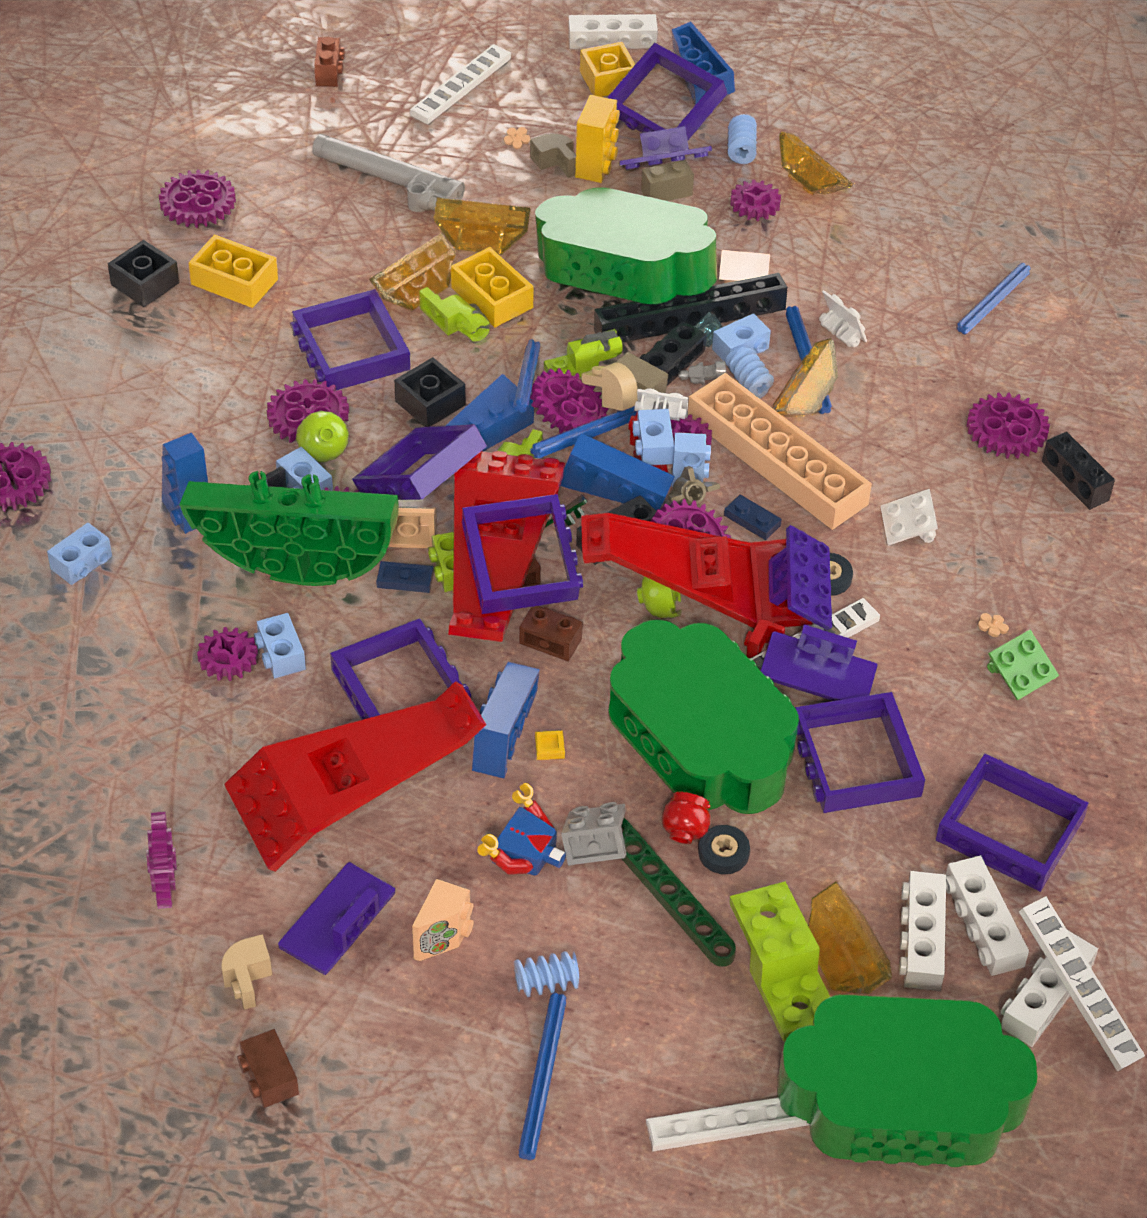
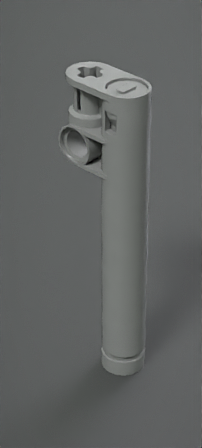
M324 134L317 135L312 147L314 156L407 187L408 208L411 211L434 210L439 212L441 217L447 218L464 196V182Z

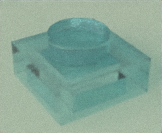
M709 312L695 327L707 333L706 347L709 348L713 344V332L723 326L717 317Z

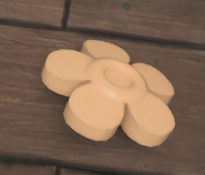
M520 127L518 130L509 128L507 130L508 136L504 138L505 144L513 145L515 149H520L522 144L530 142V136L527 135V129L524 127Z
M983 613L980 616L979 629L988 631V634L992 637H998L1000 633L1006 634L1009 629L1006 624H1003L1004 618L1000 615H994L992 618L991 615Z

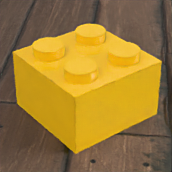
M623 42L580 50V73L594 96L605 97L610 95L635 66Z

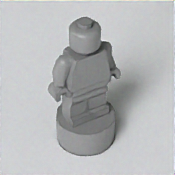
M717 361L710 366H703V362H699L695 366H690L689 372L687 370L680 371L679 378L681 380H688L690 378L691 383H701L704 385L705 380H715L726 373L725 361Z

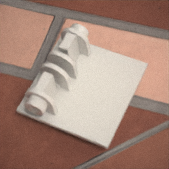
M823 290L822 292L830 311L820 316L819 321L821 325L849 347L858 346L860 339L866 343L865 328L860 323L859 319L861 317L859 313L852 307L849 309L845 307L837 295L833 294L831 296Z
M654 389L637 390L638 401L635 403V411L669 409L670 419L680 421V419L688 417V397H684L679 393H660Z
M930 489L881 505L888 546L918 535L926 543L934 540L936 536L935 530L938 529Z

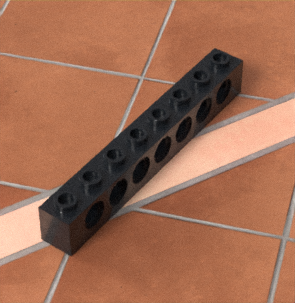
M780 273L713 285L707 291L697 295L677 294L673 299L659 304H644L632 301L594 309V333L597 334L615 329L617 336L624 343L668 334L673 327L678 326L682 321L698 328L742 319L753 313L758 316L786 310L788 287Z

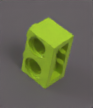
M453 532L433 535L432 547H428L430 562H435L436 567H434L436 581L442 583L444 592L453 591Z

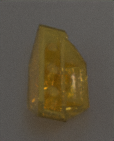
M781 131L779 141L782 168L789 173V178L803 185V190L812 195L815 193L825 195L852 187L854 183L836 170L798 136Z
M437 198L434 222L455 250L480 252L491 247L498 255H503L528 232L531 208Z
M441 233L369 280L383 300L413 311L420 306V290L428 287L434 294H440L449 287L451 266L453 265L456 252L443 233Z
M832 338L814 343L809 354L804 357L771 408L783 417L813 415L822 408L823 400L831 393L834 388L833 384L839 377L835 344Z
M835 881L812 897V910L808 926L820 948L818 965L832 990L868 995L892 979L890 960L865 916L840 884Z

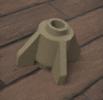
M687 466L684 467L681 476L675 481L673 490L668 495V500L670 502L673 500L677 502L685 499L688 505H691L693 500H695L697 507L700 508L701 505L699 503L703 501L706 491L710 492L720 489V485L717 482H701L695 478L693 467Z

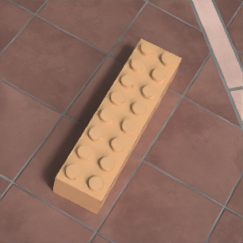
M726 373L689 396L688 415L692 414V419L696 420L700 417L702 419L701 424L708 423V429L712 430V437L830 529H835L869 504L872 483Z

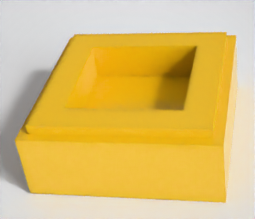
M563 730L535 732L537 760L565 759Z

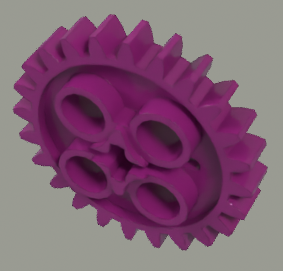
M197 169L196 174H192L188 170L185 176L182 173H178V179L170 177L171 183L164 182L165 187L160 188V209L163 210L164 216H169V221L176 219L177 225L185 222V226L188 227L191 223H194L195 228H198L199 223H203L207 227L210 221L217 224V218L224 220V214L230 215V209L235 208L236 196L234 186H231V181H226L225 176L218 178V172L210 175L209 170L202 174Z
M560 368L556 372L552 369H549L547 373L543 371L533 383L530 399L534 400L531 404L532 407L538 408L536 411L537 415L544 416L543 422L549 421L551 423V429L558 427L559 433L607 416L606 413L609 410L606 407H602V399H600L602 393L594 391L596 386L583 384L582 380L579 379V373L572 376L568 369L565 374H563Z
M304 379L303 384H299L295 380L293 382L294 386L290 387L284 384L285 391L277 389V396L271 395V402H267L268 410L266 412L269 427H273L274 434L280 433V439L289 437V443L296 439L297 428L302 420L311 413L318 411L332 412L339 416L344 423L349 421L347 397L343 396L342 390L336 391L335 385L327 387V381L319 385L317 384V379H314L312 383H308Z
M997 392L996 398L988 394L987 400L979 398L978 404L973 403L972 409L969 410L966 427H968L967 433L972 435L971 441H979L978 448L986 446V453L994 450L996 451V457L1001 453H1005L1006 459H1009L1010 454H1014L1019 459L1020 453L1028 457L1030 451L1037 453L1038 447L1043 448L1049 434V417L1044 416V409L1037 410L1038 403L1029 404L1030 398L1020 400V394L1012 398L1010 392L1006 394V397H1002Z
M13 442L8 447L0 443V463L3 464L6 472L3 471L0 464V506H2L3 512L7 510L8 506H12L14 511L17 510L18 504L26 508V501L29 500L35 503V495L44 496L43 489H49L48 482L51 481V470L47 457L42 456L40 450L34 452L32 445L25 449L24 443H21L18 447H14ZM11 482L14 483V487H15V489H17V490H14V489H13V487H12V485H11Z
M685 499L681 501L680 505L675 500L672 501L670 506L664 504L661 510L658 509L650 521L731 538V535L724 534L728 526H720L719 524L723 518H714V509L709 512L705 511L706 504L698 508L695 500H693L691 505H688Z
M166 811L152 812L151 829L147 830V871L150 873L152 892H156L157 908H172V891L176 890L175 847L173 848L171 828H167Z

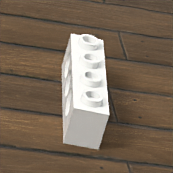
M656 14L569 15V49H588L623 42L626 49L650 48L654 42L657 43Z
M977 856L948 864L946 892L952 895L955 901L956 913L960 918L963 917L967 925L968 937L972 942H975L982 965L987 966L991 976L1024 968L1029 950L982 857Z
M911 871L909 881L903 882L901 898L902 900H907V906L902 907L901 924L906 925V932H901L900 949L905 950V957L900 958L899 975H904V987L940 991L944 978L946 875Z
M1068 931L1091 968L1094 964L1098 948ZM1041 957L1038 959L1032 969V977L1022 980L1016 991L1018 995L1014 1000L1009 998L1000 1013L1004 1016L1001 1024L1002 1029L1033 1047L1070 997L1069 992L1047 957L1045 959Z

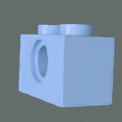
M753 313L713 332L712 350L723 361L735 349L750 347L754 349L755 354L762 353L769 349L771 330Z
M669 409L638 410L637 421H633V435L638 436L639 439L635 441L636 455H641V461L650 465L673 464L674 441Z
M302 447L276 460V467L282 466L285 469L287 488L303 489L301 484L302 478L311 474L312 482L314 483V474L319 478L321 490L327 487L330 491H333L332 476Z

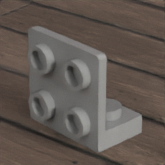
M609 802L597 808L580 806L569 812L561 832L568 865L625 858L626 849L621 830L626 812L625 804L617 805L615 802Z

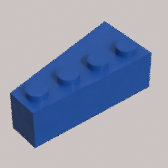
M690 21L672 29L674 53L723 80L727 95L735 92L734 71L695 25ZM685 80L693 102L696 105L706 91Z
M502 374L445 426L475 424L487 446L482 450L484 452L534 423V407L531 405L533 400H529L526 412L515 411L513 404L517 386Z
M580 433L566 463L560 486L623 504L641 495L657 511L658 509L660 510L675 476Z

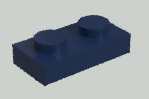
M741 494L724 509L725 517L765 541L781 526L782 519Z
M380 561L376 580L377 588L430 593L434 567Z

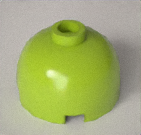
M318 411L309 414L302 420L297 428L296 441L298 447H302L317 462L325 463L335 460L344 452L348 444L349 433L346 424L339 416L332 412Z
M644 576L642 587L637 588L639 603H644L647 611L653 616L659 618L680 617L682 609L676 610V601L681 602V593Z

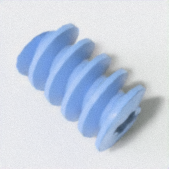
M737 115L732 118L728 125V156L738 164L752 162L757 154V123L750 115Z
M750 347L735 349L726 356L725 363L739 381V384L759 399L764 397L773 385L774 377L769 374V370L760 361L754 349Z
M565 951L561 953L560 961L554 953L549 955L548 963L542 955L538 956L536 965L530 957L526 959L524 967L520 960L514 961V973L518 992L523 989L527 997L531 996L533 987L536 988L539 995H542L545 985L548 986L551 993H554L557 983H559L563 991H566L568 981H571L574 988L578 989L579 969L574 951L572 959Z

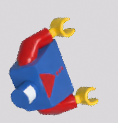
M523 783L520 785V790L524 793V796L516 790L512 794V799L518 804L523 803L525 805L524 808L519 806L497 839L494 835L487 834L481 838L483 843L477 847L479 855H490L492 863L496 864L508 875H538L545 863L560 868L566 858V852L556 848L557 831L536 800L530 799L533 796L532 787L527 783Z

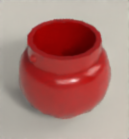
M675 792L662 813V826L670 834L669 838L682 844H692L693 840L701 839L708 832L710 826V812L708 811V808L711 807L709 805L710 802L696 794Z

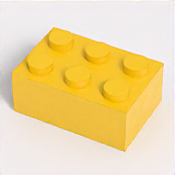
M594 95L589 96L577 121L575 178L602 183L605 175H609L612 165L611 161H615L618 154V147H615L619 134L616 124L620 111L616 110L617 100Z
M215 234L188 263L191 285L251 308L261 300L278 280L276 257Z
M491 247L451 266V288L468 304H476L494 328L533 308L534 286Z

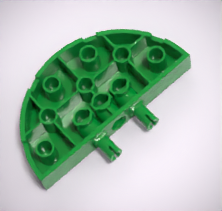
M254 471L249 475L250 485L188 481L179 504L190 527L197 529L203 535L202 541L224 559L254 574L255 570L271 575L270 580L302 586L334 585L337 580L347 578L350 581L372 570L386 553L399 511L398 495L321 490L319 478L314 474V483L312 482L311 474L302 478L301 484L303 489L268 487L266 474L263 471L260 472L261 479L258 471Z

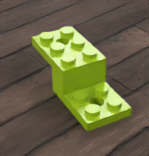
M786 881L732 895L729 900L734 915L751 948L750 973L783 1041L796 1029L812 1025L817 1007L822 1001L830 997L818 973L820 948ZM769 911L774 913L776 916L772 918H767L766 916L761 914L763 912ZM802 1002L807 1004L808 1007L806 1009H798L793 1004Z

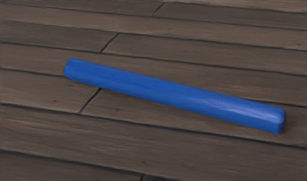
M788 306L786 308V317L817 410L820 414H828L831 412L832 405L799 308L797 306Z
M533 339L528 340V345L525 348L513 409L515 411L519 410L521 413L526 412V408L529 405L541 346L539 341L534 342Z
M635 406L623 411L614 412L533 444L530 452L534 454L535 458L539 459L574 445L580 433L592 438L628 424L631 416H636Z
M553 993L550 996L519 1146V1157L521 1159L533 1160L536 1157L566 1007V996L563 994Z

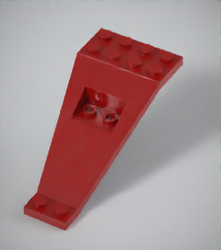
M481 451L454 473L453 611L448 635L503 642L506 629L514 611L513 609L482 614L461 522L462 508L556 495L564 475L565 462H559L555 458L536 459L527 454L513 456L503 451H494L492 453ZM550 514L477 524L492 592L523 587Z
M612 513L581 516L584 564L613 561L754 629L760 618L775 622L784 627L804 626V624L812 625L811 621L788 609L787 599L778 606L769 602V560L786 548V539L750 543L727 538V536L721 537Z
M455 681L434 701L263 746L224 783V786L267 868L276 872L316 833L467 744L487 724L463 685Z

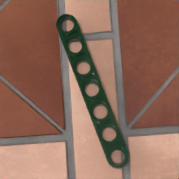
M623 818L621 828L624 830L622 834L625 849L630 845H635L641 849V852L638 854L626 852L625 858L621 859L714 965L719 967L730 965L734 961L736 954V944L633 826ZM647 865H653L659 871L655 874H647L643 871V868ZM664 885H671L676 889V892L664 894L660 888ZM688 905L693 908L694 912L684 915L678 911V908ZM708 926L712 933L703 936L697 933L696 928ZM724 946L730 950V954L718 956L714 949Z

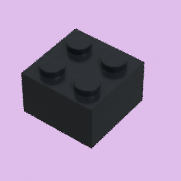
M144 239L107 263L111 286L142 307L147 306L180 283L177 261Z
M434 357L394 380L395 402L424 427H431L466 406V384Z

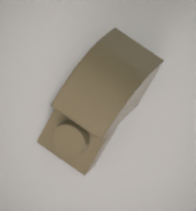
M555 133L544 134L530 139V158L540 170L558 165L568 178L575 176L576 153L573 152L572 139Z

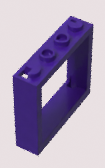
M654 42L607 98L617 100L616 110L620 111L619 120L623 121L631 130L636 129L641 133L665 130L663 127L623 105L625 100L654 66L659 64L706 91L703 97L677 126H686L687 139L689 140L728 94L724 81Z
M376 289L292 311L293 322H290L293 336L298 337L301 352H306L309 368H314L317 383L327 381V387L335 385L336 390L411 370L410 351ZM369 313L390 352L329 368L309 328Z
M475 424L418 427L352 478V481L361 493L398 495V500H422L487 446ZM425 454H435L413 473L401 475Z
M558 494L462 508L461 522L482 614L578 600L579 590L583 588V578L581 573L576 572L575 566L578 564L576 550H571L570 547L572 542L570 527H565L566 509L564 504H560ZM552 514L568 581L492 592L477 524Z
M420 618L330 653L331 670L361 720L380 714L351 667L412 643L419 642L447 688L455 681L462 684L456 667L448 663L443 647L441 645L437 646L430 627H425ZM463 684L464 689L471 698V693L468 686L466 684Z
M892 692L795 707L799 717L797 729L798 752L801 758H805L806 776L814 784V799L816 803L820 802L823 813L922 797L925 777ZM881 717L903 779L830 791L809 729Z
M984 754L939 823L936 841L970 858L981 856L986 866L1041 892L1082 824L1089 803L1078 798L1076 795L1069 794L1055 787L1051 783L1044 782L1028 774L1026 771L1019 770L1000 759L998 760ZM984 780L1070 820L1045 864L958 822Z

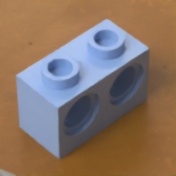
M675 433L672 475L675 478L672 482V487L681 476L684 467L687 466L693 467L695 478L703 482L704 478H709V463H705V460L710 461L711 445H706V434Z
M86 523L47 551L50 569L70 585L85 578L88 573L112 557L109 538L90 523Z
M288 613L256 621L258 632L254 633L255 643L258 649H263L264 653L261 655L265 669H271L274 679L306 670L304 650Z

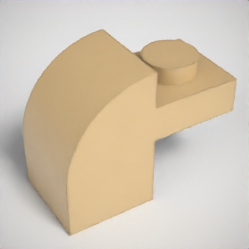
M616 362L608 366H594L591 371L582 373L583 384L602 387V407L623 411L634 407L636 401H638L635 377L625 365Z
M263 934L236 942L226 951L222 959L225 988L232 986L235 1000L241 998L244 1010L256 1007L251 981L272 975L270 957Z

